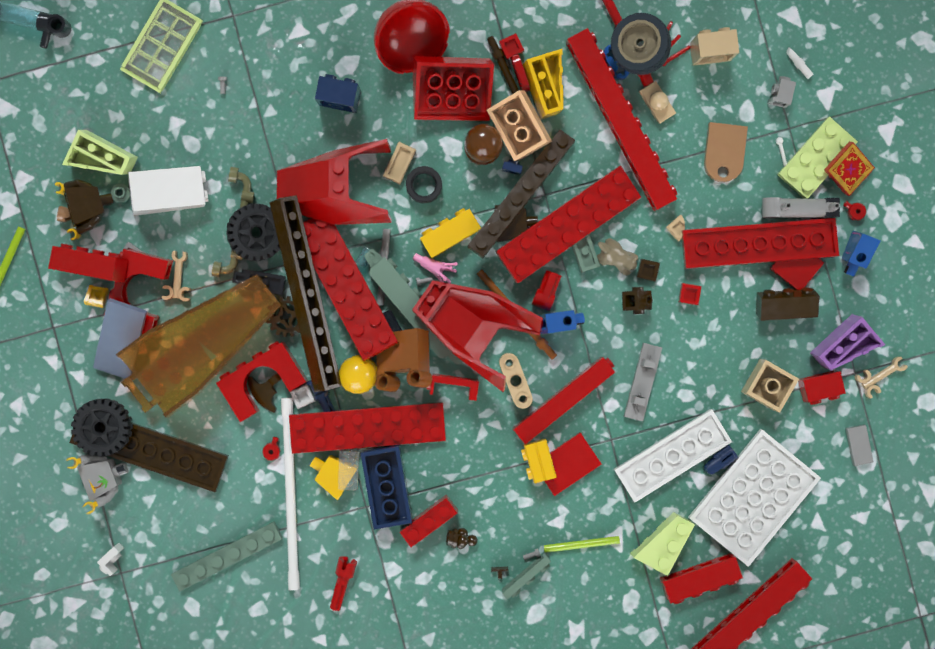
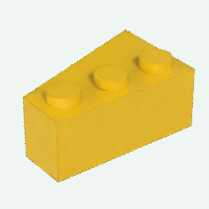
M562 49L529 58L523 63L540 120L557 115L563 110Z

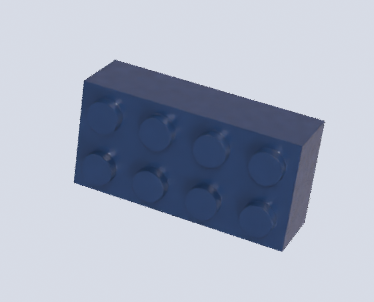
M400 445L363 450L360 454L374 530L412 523L413 516Z

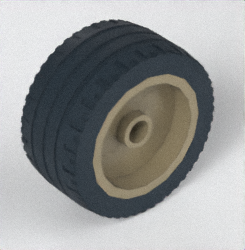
M648 13L629 15L620 21L613 31L611 37L612 54L616 62L627 72L637 75L653 73L662 67L669 57L671 50L669 31L665 24L654 15ZM644 41L642 46H637L639 42Z

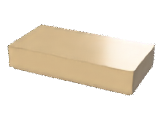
M398 142L383 177L401 185L416 149Z

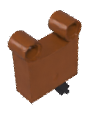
M392 311L384 312L383 314L398 343L377 354L376 388L382 391L396 392L400 387V379L396 374L408 372L407 382L409 385L420 388L429 387L432 383L429 364V331L420 328L402 330Z

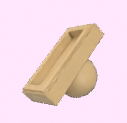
M656 81L639 91L658 124L676 114L668 101V96L661 90Z

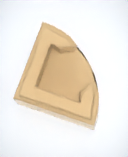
M679 215L665 227L677 242L682 239L681 231L685 230V221L682 215Z

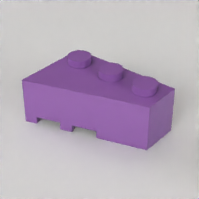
M851 314L814 348L810 354L821 367L833 370L885 344L863 317Z

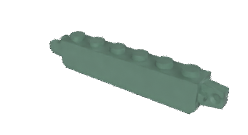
M374 249L368 251L364 257L371 267L369 275L414 328L429 331V346L439 358L448 356L454 361L453 363L457 365L462 364L463 361L455 356L412 311L421 298V293L416 288H410L408 285L410 280L404 273L399 274L395 270L398 266L391 258L388 260L385 257L383 258Z

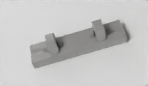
M647 343L642 344L624 417L643 421L662 347Z

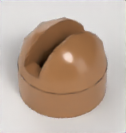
M59 206L57 221H69L71 217L68 208Z

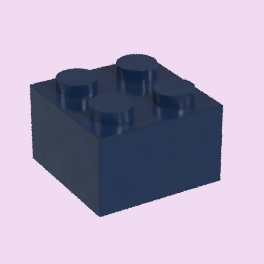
M325 74V77L319 76L315 95L318 105L357 114L361 95L358 83L349 78H344V81L338 80L336 76Z

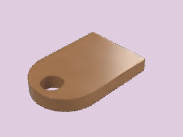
M708 123L704 168L711 179L718 182H728L735 179L741 173L744 164L748 126ZM720 167L726 168V177H720L718 175V169Z

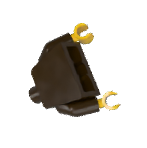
M79 179L65 183H55V186H61V190L56 191V193L65 196L73 227H76L67 230V233H75V236L70 240H77L81 235L92 230L102 220L104 215L103 206L113 204L111 193L100 195L98 188L92 186L91 183Z

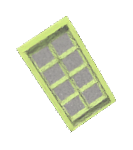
M159 0L121 65L120 70L161 94L201 27L203 20L169 0Z

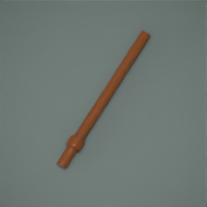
M482 269L477 273L478 277L492 292L509 300ZM528 333L535 340V345L540 350L542 349L551 360L557 356L548 345L549 342L545 337L542 338L540 335Z

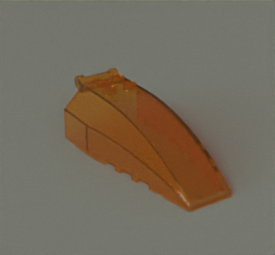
M258 275L235 285L233 288L220 293L210 300H206L177 317L148 330L116 354L117 357L133 372L121 382L122 385L127 387L138 400L144 413L158 404L164 412L163 415L169 418L197 397L279 309L281 304ZM137 378L153 399L150 402L133 383Z

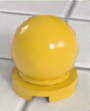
M361 355L347 358L339 369L342 387L353 394H362L369 391L375 385L377 377V366L370 358L364 361Z

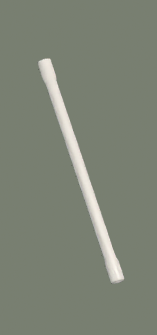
M281 398L288 543V590L300 589L297 552L294 454H292L289 424V415L293 414V398Z

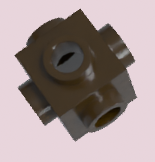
M632 287V291L622 292L623 311L633 310V314H645L644 310H652L653 299L651 290L644 291V287Z

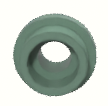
M118 183L111 189L112 198L116 202L123 203L130 198V189L125 184ZM122 189L123 194L118 196V190Z

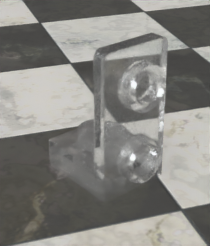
M342 449L339 451V490L356 491L358 489L361 449Z

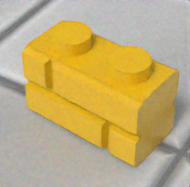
M541 439L526 445L523 444L524 449L521 450L523 460H528L529 468H526L529 480L533 479L534 483H539L556 478L547 440Z

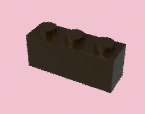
M804 287L801 290L786 288L782 291L764 290L763 292H757L756 315L761 321L816 318L819 314L820 296L813 288Z

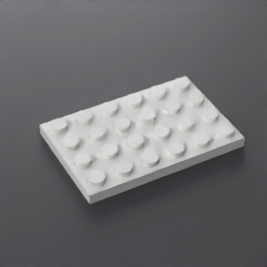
M762 429L756 433L738 455L739 458L734 460L688 516V518L748 567L821 479V477Z

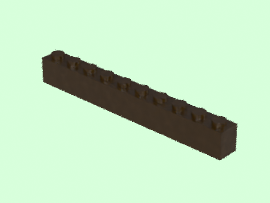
M297 195L278 198L269 202L313 389L314 392H320L341 387L342 384Z

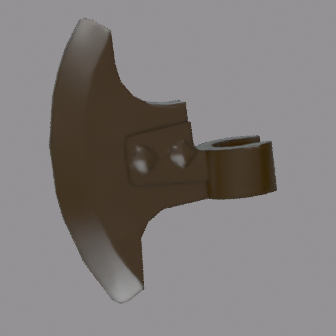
M275 374L261 384L254 377H248V385L253 397L262 407L275 413L277 408L272 399L277 392L273 386L282 380L279 374Z

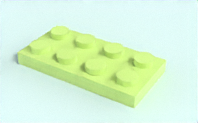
M829 116L777 175L800 196L809 198L827 178L828 174L824 169L849 141L854 142L855 145L858 141Z

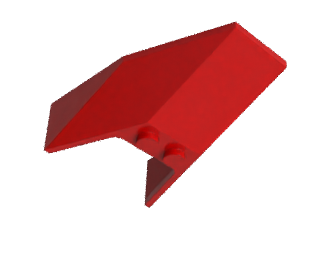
M388 139L333 150L277 170V199L297 195L302 216L333 225L392 223L388 210L349 198L350 158L358 154L391 153Z
M432 280L412 309L414 314L455 356L502 392L505 390L506 376L480 362V357L499 329H509L540 335L542 332V317L494 292Z

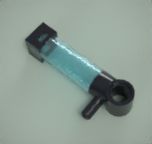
M0 1V21L43 32L40 42L41 48H48L51 34L59 38H65L71 33V24L58 14L52 15ZM62 22L61 28L56 30V25Z

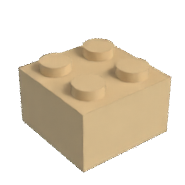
M730 27L718 29L717 32H711V30L700 31L690 42L692 65L731 61L739 53L737 29L730 30Z
M759 359L741 392L771 410L781 412L799 378L765 359Z

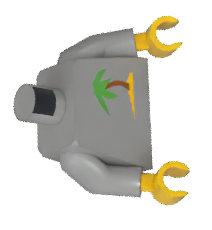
M86 454L78 456L77 459L74 457L66 459V461L71 459L74 461V465L67 468L74 469L77 467L90 501L93 500V502H86L82 506V508L86 505L91 506L92 510L86 514H91L94 512L95 507L99 508L110 502L118 492V485L122 484L120 476L128 473V467L125 462L116 465L113 458L107 459L106 456L98 457Z

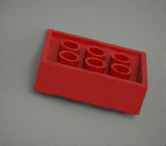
M414 56V120L490 121L487 109L491 107L494 74V63L490 58Z

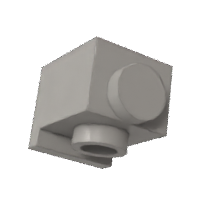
M780 76L779 81L772 86L771 95L773 97L768 100L767 104L783 108L790 106L796 82L791 81L789 77Z

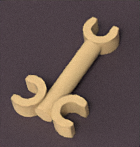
M177 251L172 252V259L175 261L173 287L163 286V289H168L170 294L162 296V299L180 298L182 301H190V298H185L183 293L184 291H191V288H181L183 262L188 258L187 252H183V256L180 259L177 258Z
M902 357L893 358L892 365L871 377L870 371L866 369L863 370L865 374L864 379H861L859 375H855V380L861 383L865 389L864 393L867 398H873L870 393L872 389L876 393H881L880 387L874 384L896 370L904 371L907 369V365L898 366V361L902 360Z

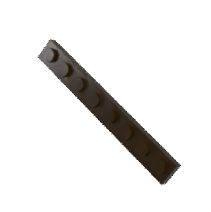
M561 129L552 138V142L545 147L471 240L467 248L482 259L487 255L575 143V139Z

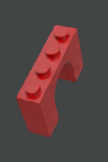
M129 248L123 249L120 252V258L128 260L124 283L115 281L114 288L110 290L109 299L131 305L127 297V287L131 279L139 274L163 280L169 279L173 260ZM147 313L142 334L149 336L155 334L159 320L158 315Z
M276 341L268 346L270 350L262 353V351L252 356L253 360L246 363L244 361L235 367L236 371L231 374L229 371L219 377L220 381L216 382L240 422L260 411L247 388L248 377L256 368L265 366L275 370L289 392L308 381L285 342L279 344Z

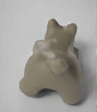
M608 238L605 240V243H598L599 248L602 250L597 255L601 265H613L626 276L630 275V270H634L637 267L638 255L624 250L616 240Z

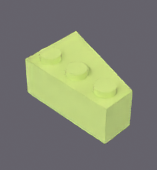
M78 130L62 165L126 175L132 171L138 157L88 130Z
M673 512L656 528L657 530L630 554L633 558L668 576L695 524Z

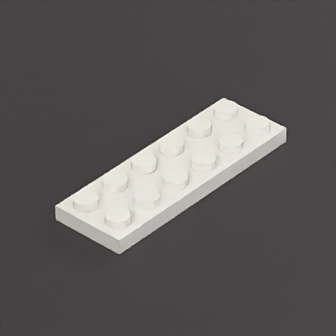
M710 409L616 467L614 471L632 500L637 502L732 443L713 410Z

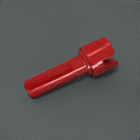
M346 556L339 557L335 570L338 578L330 608L333 611L341 610L348 581L353 578L357 565L355 559L348 563L349 559Z

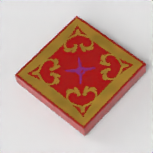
M849 141L824 171L845 195L850 196L875 167L854 142Z

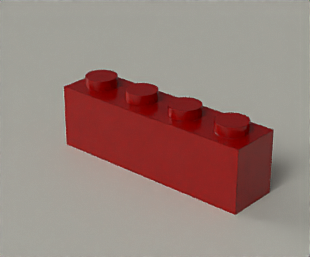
M62 243L61 247L52 246L48 269L124 283L128 260L120 258L121 254L109 252L108 256H105V251L93 249L92 253H89V248L77 246L76 250H73V245Z
M732 553L671 573L668 576L660 577L666 598L670 604L682 603L685 598H696L701 596L703 592L708 590L710 592L717 591L721 588L720 586L726 584L734 585L739 582L738 580L743 579L736 556Z

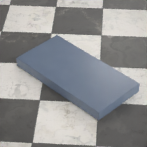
M111 298L107 301L93 368L127 380L132 378L146 320V310Z

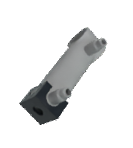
M762 198V218L828 219L840 217V198Z

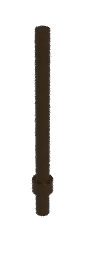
M494 36L487 38V41L493 52V59L497 61L511 93L514 94L519 89L505 62V55L502 49H499Z

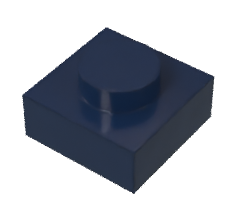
M509 159L508 162L504 161L502 171L520 176L523 166L519 165L520 162Z

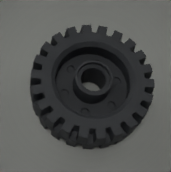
M248 204L236 210L230 217L226 231L227 240L232 250L238 256L250 261H262L273 257L280 250L271 208L267 205ZM254 227L260 229L261 233L258 238H254L251 234Z
M107 398L95 399L83 404L77 410V413L74 414V421L71 422L73 427L71 434H74L73 440L78 443V448H82L83 452L90 453L91 456L98 457L114 454L124 448L129 442V437L132 435L131 429H133V424H131L132 418L128 415L129 411L124 409L125 406L119 404L118 401ZM100 422L106 427L104 432L99 430Z

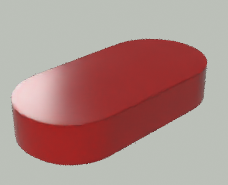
M518 54L511 57V62L520 89L528 92L530 91V86Z

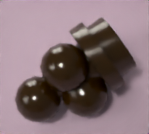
M465 528L448 530L446 545L451 546V548L463 549L467 544L475 546L478 542L475 535L468 536V531Z

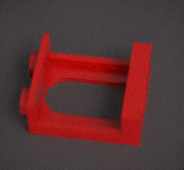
M433 373L432 383L427 387V390H430V395L434 393L436 382L470 387L468 398L469 400L477 401L479 379Z

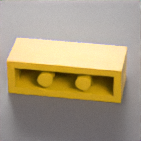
M462 208L455 213L456 217L451 220L446 218L438 223L439 227L432 230V228H429L421 233L423 236L420 240L432 259L481 229L470 208L468 210Z

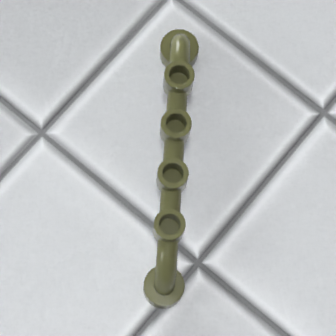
M231 167L228 182L237 183V180H241L244 184L240 208L248 205V203L253 204L254 192H251L249 177L239 172V168ZM232 250L228 266L223 267L222 262L214 261L212 276L220 278L221 274L233 272L237 267L238 260H243V258Z

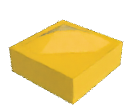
M89 285L84 304L104 308L109 289Z

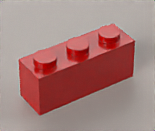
M446 494L416 516L412 523L401 527L400 534L409 546L413 547L458 513V509Z

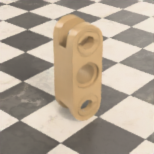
M505 353L500 357L499 365L503 375L506 376V384L512 400L517 407L527 408L532 404L533 398L521 365L514 354ZM508 359L512 360L510 366L506 365V360ZM514 375H518L521 378V383L517 386L512 385L510 382ZM520 396H526L525 401H519Z

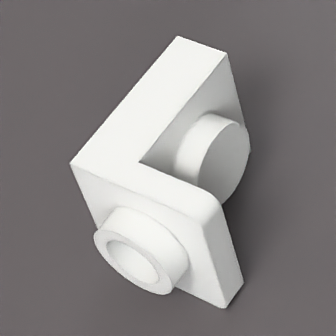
M120 543L116 544L97 562L100 565V570L109 576L118 570L113 563L122 556L120 552L124 547Z

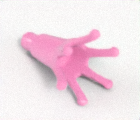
M417 253L413 257L414 261L420 263V266L434 274L440 282L447 281V283H451V280L443 274L444 270L457 272L452 267L457 266V262H439Z

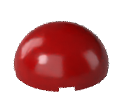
M426 0L398 1L389 6L376 23L374 30L376 54L382 64L389 70L398 74L413 72L414 56L441 57L448 46L449 24L443 12Z

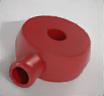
M848 201L843 204L848 209V216L852 220L859 221L865 217L866 207L863 204H850Z
M273 437L272 442L267 443L263 447L262 453L267 460L273 461L280 456V447L277 445L279 438Z

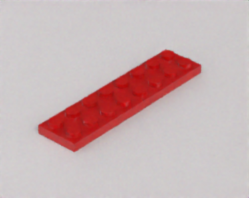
M620 165L495 252L514 281L519 283L636 202L641 196Z
M312 218L305 221L303 224L314 269L362 359L366 361L397 344L398 340L336 225Z
M836 218L681 231L685 269L839 256Z
M443 402L289 415L292 454L446 441Z

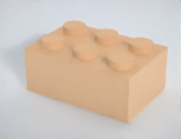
M524 90L515 92L487 109L514 161H520L552 142Z

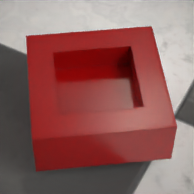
M516 33L499 41L506 60L524 52V48Z
M681 283L678 302L699 305L702 286Z

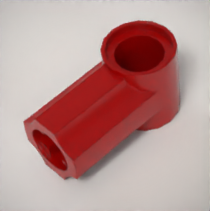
M546 270L541 285L535 293L532 305L550 311L562 276Z

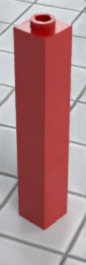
M600 357L515 425L513 427L515 433L526 445L615 373L613 370L614 364L609 358Z

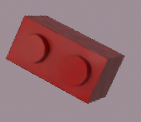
M833 370L798 380L802 400L810 402V405L819 404L822 402L821 399L828 398V400L839 399L840 395L846 394L841 371Z

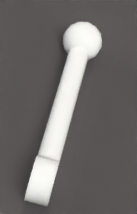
M778 137L776 143L779 145L783 165L785 166L787 161L782 145L783 138Z

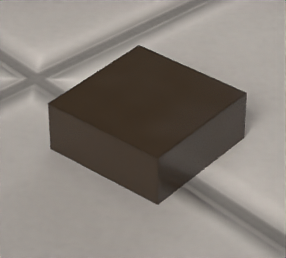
M640 259L636 278L656 282L660 263Z

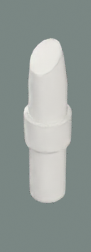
M789 47L786 52L787 55L794 62L796 68L809 79L814 74L806 66L804 60Z

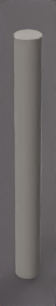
M383 229L381 256L387 260L391 229ZM378 286L377 303L378 305H384L385 293Z

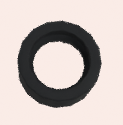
M420 166L413 169L407 176L406 189L410 197L416 202L422 204L431 203L441 194L442 180L439 173L433 168ZM420 174H429L435 180V189L428 196L418 195L413 189V181Z

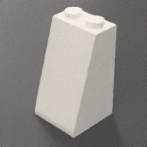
M200 166L128 172L133 216L204 207L205 202H208V192L203 189V183L206 182L205 171H201Z

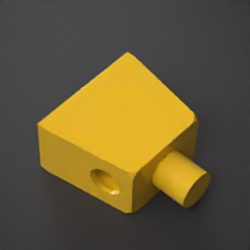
M330 455L326 462L315 456L310 464V467L319 472L315 481L337 500L359 467L333 455Z

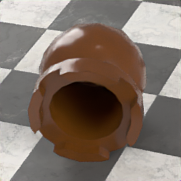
M479 124L471 128L465 137L464 150L468 159L477 165L494 163L502 151L503 140L501 134L495 127L488 124Z

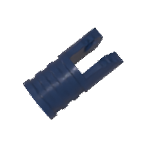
M727 445L705 463L704 471L710 475L715 474L720 469H725V467L729 466L730 463H733L739 457Z

